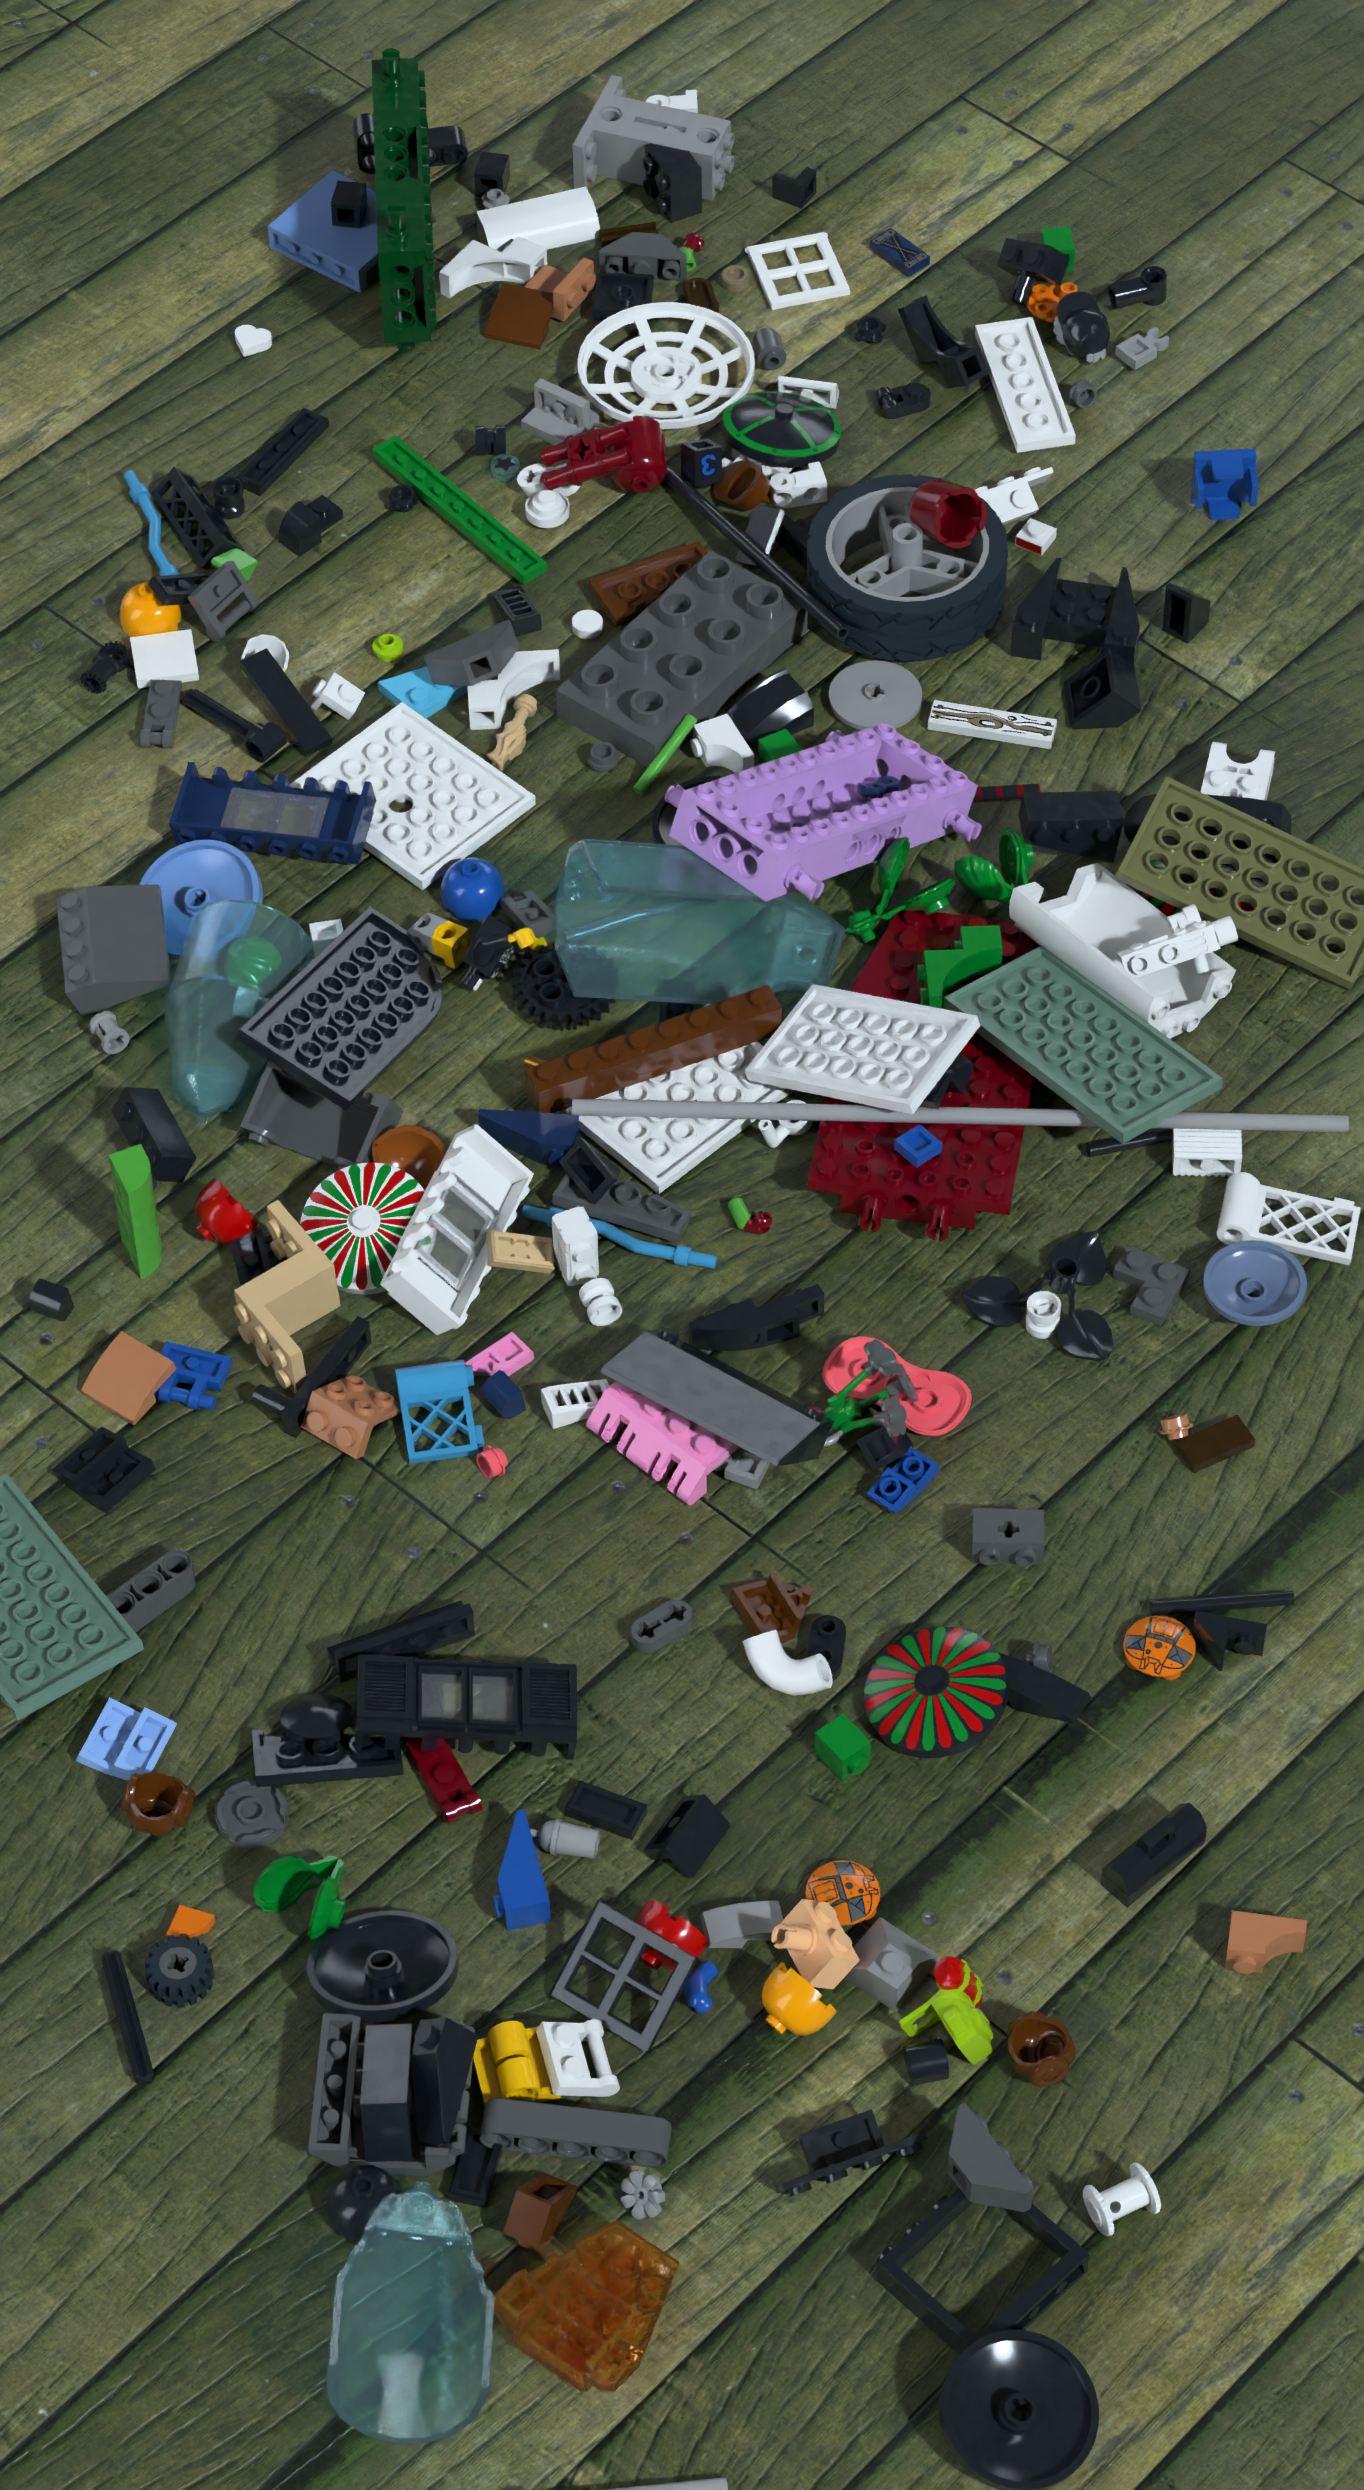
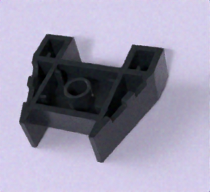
M1056 558L1017 608L1012 627L1011 656L1041 661L1046 639L1103 647V653L1110 648L1135 666L1138 654L1140 624L1127 568L1122 567L1118 587L1060 579L1062 558Z

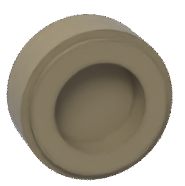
M740 265L728 266L721 272V285L730 292L744 291L750 285V272L747 268Z

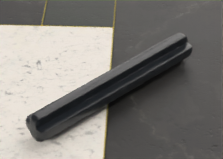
M117 1950L106 1952L101 1957L103 1969L134 2081L136 2084L142 2085L154 2080V2070L121 1953Z

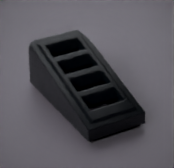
M521 585L492 593V599L503 620H510L516 637L542 630L541 614Z

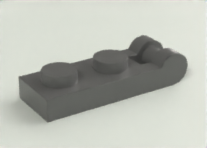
M150 680L144 723L140 734L141 747L151 748L152 745H162L163 748H173L183 690L182 681Z
M531 889L521 892L519 897L511 898L508 896L500 899V906L504 916L510 917L520 929L530 928L536 938L547 936L550 931L559 929L557 916Z

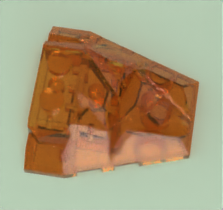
M616 2220L576 2241L575 2248L567 2253L558 2256L555 2252L545 2257L544 2265L530 2272H527L524 2268L515 2273L492 2296L489 2305L500 2322L514 2332V2343L517 2348L581 2392H587L592 2386L601 2392H616L642 2362L680 2262Z

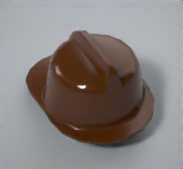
M740 460L732 463L722 472V482L715 483L714 495L722 502L735 505L744 511H751L760 503H770V499L767 496L770 482L763 474L760 465Z

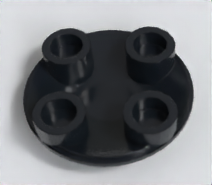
M310 1694L298 1697L286 1704L281 1711L280 1719L283 1727L286 1729V1737L292 1741H301L307 1738L338 1742L344 1738V1730L353 1721V1710L345 1700L328 1694Z

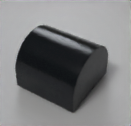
M42 1278L37 1280L29 1298V1308L59 1321H65L74 1309L68 1288Z
M941 2038L903 2046V2057L912 2086L949 2079L948 2058Z

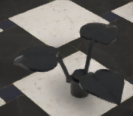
M1098 1231L1073 1236L1057 1245L1050 1255V1274H1044L1042 1280L1021 1299H1019L1020 1292L1018 1287L1009 1279L999 1276L984 1278L962 1293V1299L966 1307L977 1319L990 1326L1008 1327L1020 1320L1021 1310L1019 1306L1027 1304L1028 1298L1033 1293L1039 1292L1046 1284H1049L1053 1292L1057 1294L1067 1293L1068 1314L1071 1319L1061 1321L1057 1327L1056 1338L1060 1347L1067 1354L1075 1358L1095 1361L1108 1359L1112 1352L1113 1338L1107 1321L1093 1310H1084L1078 1315L1075 1313V1284L1077 1283L1082 1286L1096 1284L1103 1279L1107 1270V1260Z

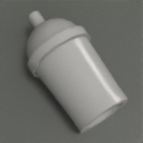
M559 1818L545 1822L540 1830L530 1829L531 1835L538 1837L541 1848L549 1852L550 1855L556 1856L560 1854L590 1859L596 1858L600 1841V1830L564 1822L563 1819Z

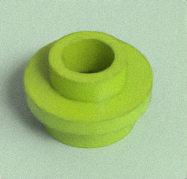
M394 634L380 635L375 638L372 644L374 654L383 662L397 660L404 648L402 639Z

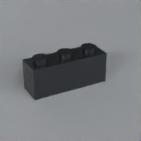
M125 1087L114 1104L112 1113L131 1147L138 1144L142 1145L150 1162L152 1181L183 1182L194 1164L196 1156L159 1089Z

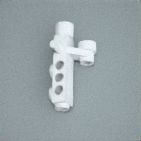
M1195 904L1181 908V912L1167 917L1172 934L1151 939L1144 944L1137 943L1131 945L1129 949L1118 952V958L1114 959L1113 962L1136 979L1193 959L1197 975H1202L1210 971L1205 954L1219 950L1221 946L1238 941V935L1230 916L1213 922L1201 921Z

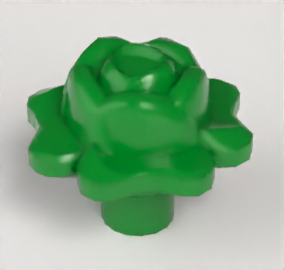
M865 909L849 916V927L845 929L846 933L861 935L864 943L876 939L873 929L880 919L879 914L872 915L869 909Z

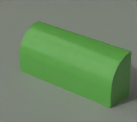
M138 1144L110 1154L109 1162L121 1240L140 1279H143L158 1268L162 1260L163 1250L150 1162L142 1145Z

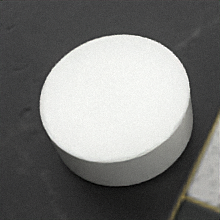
M593 610L577 612L572 618L573 633L582 639L596 638L603 631L602 616Z

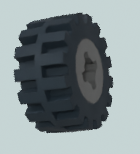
M180 1934V1939H175L174 1935H170L167 1942H164L162 1939L157 1941V1949L151 1947L148 1951L149 1957L145 1958V1976L150 1993L154 1994L158 2002L164 1999L165 2005L172 2007L173 2003H177L178 2008L185 2007V2002L188 2001L190 2005L196 2004V1998L199 1996L203 1999L207 1995L206 1989L211 1990L213 1985V1963L207 1946L204 1943L200 1945L199 1939L194 1936L191 1940H188L186 1934Z

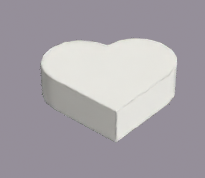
M241 325L235 329V341L244 357L268 350L272 346V336L269 330L256 329L252 325Z

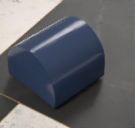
M497 1371L483 1385L482 1395L503 1418L512 1419L526 1410L522 1391L504 1371Z

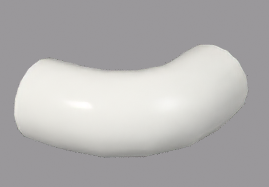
M777 1630L742 1641L748 1660L755 1673L773 1690L798 1696L814 1694L832 1687V1673L825 1657L818 1653L804 1659L795 1660L790 1658L782 1648Z

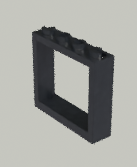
M959 2187L950 2197L947 2195L941 2197L933 2206L931 2214L922 2222L920 2220L915 2221L905 2232L904 2238L895 2247L889 2245L881 2252L877 2259L876 2281L958 2355L973 2342L986 2335L1004 2330H1025L1087 2272L1089 2253L1035 2205L1031 2204V2209L1026 2212L1005 2210L1061 2259L977 2337L901 2269L972 2204Z

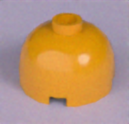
M149 582L136 584L127 591L121 600L120 622L123 631L129 637L177 631L178 623L182 620L180 604L163 606L148 586Z
M780 1962L772 1971L763 1985L761 1993L762 2004L769 2013L765 2020L781 2035L786 2030L797 2036L813 2034L825 2026L837 2011L831 2004L828 2006L823 2004L819 2000L823 1995L791 1967L787 1970L783 1962Z

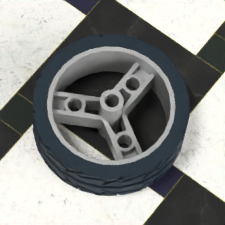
M912 474L886 475L868 479V482L865 483L859 482L828 500L829 504L827 506L823 505L813 518L808 533L811 536L810 539H807V591L849 628V634L845 639L838 640L820 623L819 625L829 636L844 646H849L854 651L870 657L895 661V659L900 661L930 660L944 657L947 653L953 654L974 644L986 634L985 631L992 628L1001 615L1005 599H1002V595H1006L1007 534L1000 518L983 498L979 497L986 504L987 517L983 530L977 531L976 535L970 540L972 543L969 546L959 549L947 547L957 552L964 559L923 549V540L941 543L925 536L922 529L913 524L910 519L909 506L917 488L926 481L941 478L923 475L916 477ZM881 541L884 556L850 576H847L842 571L840 565L848 556L860 548Z

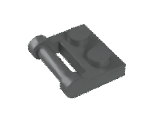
M234 561L225 562L187 597L206 626L207 636L214 642L222 640L226 635V631L247 611L252 612L259 605L258 599ZM239 596V603L223 618L218 620L216 616Z

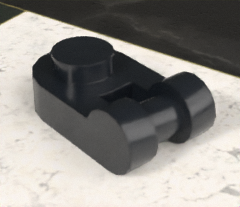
M912 383L893 389L881 387L876 391L875 399L879 405L883 406L882 410L888 419H896L926 410L930 406L931 393L927 386L920 383Z

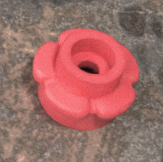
M490 1445L484 1446V1451L476 1456L480 1471L488 1479L495 1476H503L505 1474V1467L508 1465L504 1452L500 1448L492 1449Z

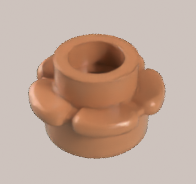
M1187 1413L1161 1419L1162 1430L1159 1432L1160 1434L1167 1435L1168 1440L1179 1439L1188 1436V1429L1193 1427L1194 1424L1189 1423Z

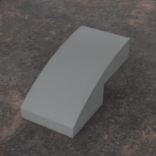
M779 1901L738 1903L704 1911L700 1915L704 1934L708 1939L706 1942L709 1943L708 1948H743L747 1940H771L774 1927L784 1920Z

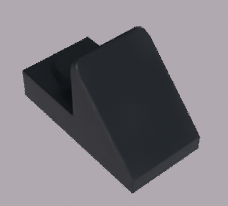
M1195 1612L1194 1640L1219 1671L1223 1670L1226 1650L1236 1651L1243 1655H1263L1267 1624Z

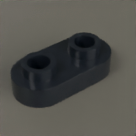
M825 1615L813 1621L810 1628L806 1655L807 1658L819 1653L825 1659H829L827 1662L831 1669L833 1681L841 1674L846 1643V1626L841 1619ZM830 1629V1630H833V1631H831V1632H825L824 1630Z

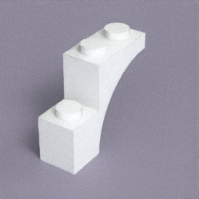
M519 236L510 245L505 246L502 252L472 240L447 265L441 268L439 272L441 295L451 298L467 287L490 281H509L526 285L543 266L547 265V249Z
M559 649L516 652L502 672L498 674V680H484L473 686H467L470 730L501 728L503 714L516 696L535 685L560 680Z

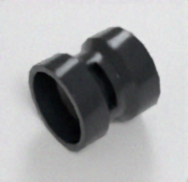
M496 425L494 428L475 426L476 456H483L488 452L506 455L505 425Z
M223 477L215 481L213 484V496L215 498L214 505L218 513L224 519L240 517L245 511V502L242 497V482L235 477Z

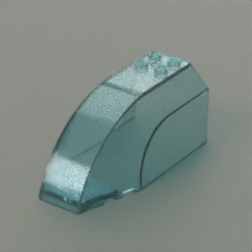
M582 839L568 850L555 899V950L574 997L706 1005L765 985H769L772 992L787 990L788 993L807 990L812 984L825 986L830 983L845 934V929L839 922L798 894L791 892L765 902L687 847L681 845Z

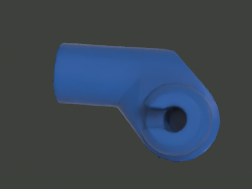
M704 1960L687 1979L683 1987L687 2005L690 2008L693 2007L698 2014H704L713 2005V1999L707 1995V1985L718 1974V1970L708 1960Z

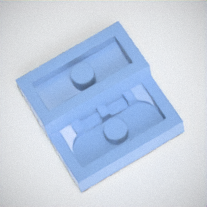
M109 1697L76 1761L102 1773L129 1781L131 1775L135 1772L145 1774L153 1771L177 1723L146 1707L140 1713Z

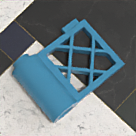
M464 1359L395 1369L409 1464L479 1454L478 1447H484L485 1445L482 1426L474 1425L468 1389L469 1386H474L472 1365L465 1366ZM463 1401L464 1410L456 1419L442 1411L448 1403ZM424 1407L431 1413L420 1424L409 1416L408 1408ZM437 1416L450 1424V1427L442 1436L427 1428ZM465 1418L467 1426L462 1423L465 1420ZM411 1427H413L414 1429H416V1431H415L413 1434H412ZM458 1429L469 1436L470 1444L454 1446L447 1440ZM421 1434L436 1442L430 1450L415 1452L414 1443Z

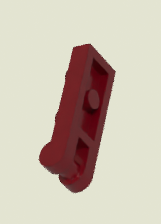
M421 1737L406 1742L407 1751L447 1824L459 1820V1816L464 1813L470 1812L474 1814L482 1810L478 1794L471 1787L445 1738H437L436 1749L430 1752L421 1749ZM461 1796L462 1799L452 1802V1799Z

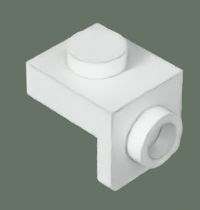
M334 672L327 681L321 679L312 692L315 699L310 707L316 711L324 703L349 720L355 713L365 692Z

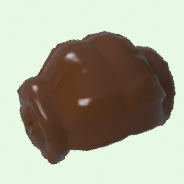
M135 1772L131 1775L123 1790L121 1808L127 1812L130 1824L136 1830L153 1836H163L172 1831L176 1826L185 1827L194 1808L196 1794L192 1788H188L176 1777L158 1772L145 1774Z
M1034 2011L1013 2019L1009 2023L1007 2030V2053L1016 2068V2072L1021 2076L1027 2077L1033 2085L1039 2088L1052 2086L1064 2080L1069 2072V2065L1075 2060V2046L1066 2026L1055 2018H1049L1044 2013Z

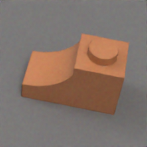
M1232 1910L1225 1969H1232L1243 1974L1253 1972L1263 1974L1264 1965L1272 1958L1291 1952L1303 1953L1307 1920Z

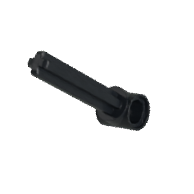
M188 689L186 691V696L184 697L185 704L245 740L247 752L257 762L264 763L287 743L285 734L275 723L267 722L265 725L262 723L252 724L199 690Z

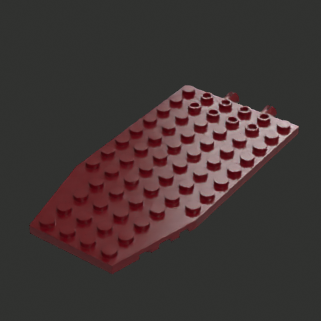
M924 910L899 911L894 916L850 991L920 1004V987H924V984H918L917 964H923L925 950H954V940H960V927L1000 925L1002 940L1001 967L1032 951L1031 938L1014 925L1015 921L933 912L926 915ZM989 973L978 975L962 982L949 994ZM975 1032L960 1052L974 1064L963 1094L946 1092L940 1107L1029 1109L1034 1076ZM826 1097L824 1103L841 1105H864L860 1103L835 1099L831 1097ZM821 1121L808 1177V1190L841 1194L840 1212L861 1215L859 1226L866 1232H868L870 1221L873 1222L871 1232H876L880 1229L881 1218L928 1223L927 1236L935 1240L937 1230H940L938 1241H942L948 1237L949 1226L975 1229L978 1211L1010 1215L1026 1125ZM920 1124L942 1142V1152L916 1168L894 1150V1140Z

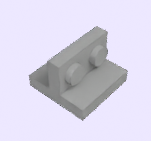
M540 378L534 384L535 407L521 420V430L556 445L564 442L565 438L569 435L574 437L591 431L592 428L596 427L604 419V412L589 403V400Z

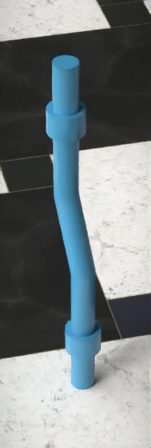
M126 471L123 477L130 488L129 494L134 503L140 506L149 522L148 549L160 569L159 575L179 574L177 568L170 564L160 546L161 519L150 501L148 489L144 484L140 483L134 471Z
M524 1205L521 1217L545 1222L547 1227H552V1217L565 1211V1209L551 1207L548 1210ZM589 1218L598 1234L634 1253L672 1260L674 1265L688 1267L691 1264L710 1269L716 1268L718 1256L692 1251V1247L678 1245L676 1248L642 1241L605 1221Z

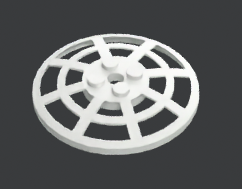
M676 302L638 305L606 318L586 336L580 347L577 359L578 378L582 390L598 409L622 422L633 421V416L656 418L682 417L681 419H654L660 423L661 429H680L696 426L723 415L727 406L747 394L755 373L754 351L751 343L735 323L707 308ZM671 317L689 319L694 322L688 334L680 332L651 333L647 319ZM635 322L640 336L625 342L614 352L599 344L613 331ZM705 325H709L729 337L736 344L737 348L722 355L712 344L699 337ZM656 342H680L682 345L680 348L657 347ZM644 345L646 351L640 354L634 362L624 358L630 351ZM694 347L699 348L713 360L700 364L699 360L691 352ZM592 352L607 361L604 371L605 384H589L587 381V365ZM743 357L746 367L743 386L741 388H727V364ZM616 366L631 372V382L614 383L613 375ZM716 369L719 370L717 386L701 384L703 374ZM636 392L644 400L637 406L626 400L620 393ZM695 393L709 396L701 403L689 407L685 401ZM596 394H611L620 405L632 412L627 414L615 409L602 401ZM719 397H732L711 411L699 415L694 414L710 406ZM656 403H673L677 411H653L651 409Z

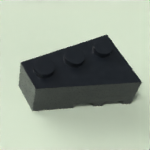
M1118 791L1023 793L1018 816L1024 843L1114 863L1124 821Z
M412 2024L366 2025L365 2041H358V2064H363V2067H356V2090L361 2091V2094H354V2117H361L366 2162L412 2161L410 2128H413V2114H410L411 2097L414 2096L411 2052L414 2045Z

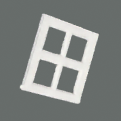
M827 233L810 234L745 248L744 251L748 253L772 310L850 295V288L828 241ZM817 244L823 260L800 264L794 248ZM785 250L792 266L768 270L762 255ZM828 270L834 286L811 290L805 274ZM796 276L803 292L779 296L773 280Z

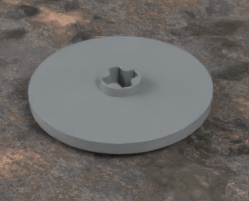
M863 661L846 667L834 677L829 688V704L839 720L855 729L864 730L881 723L891 725L897 729L910 722L919 712L922 704V688L917 678L900 665L887 661Z

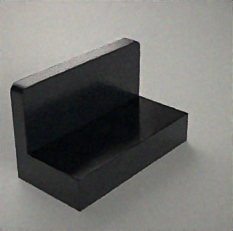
M784 514L775 541L807 571V539H810L811 536L808 535L810 526L803 519L793 521Z
M705 1794L684 1796L644 1848V1851L652 1860L670 1859L686 1878H692L730 1828V1823Z

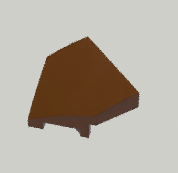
M771 1572L768 1581L760 1580L732 1588L730 1599L754 1636L777 1630L782 1644L796 1637L814 1588L803 1584L802 1588L782 1582L777 1574Z

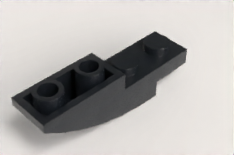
M819 1284L808 1288H801L793 1294L776 1301H768L758 1308L755 1307L751 1299L730 1304L725 1309L709 1315H702L689 1322V1345L699 1350L737 1351L766 1347L799 1337L801 1323L824 1315V1292Z

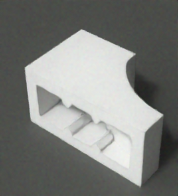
M728 714L693 726V739L690 740L691 749L696 757L701 758L706 767L721 766L735 773L754 767V754Z

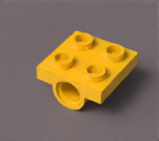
M518 2021L502 2022L489 2030L487 2038L477 2040L472 2060L484 2105L491 2099L541 2103L561 2098V2095H553L536 2033L538 2026L525 2029L524 2024Z

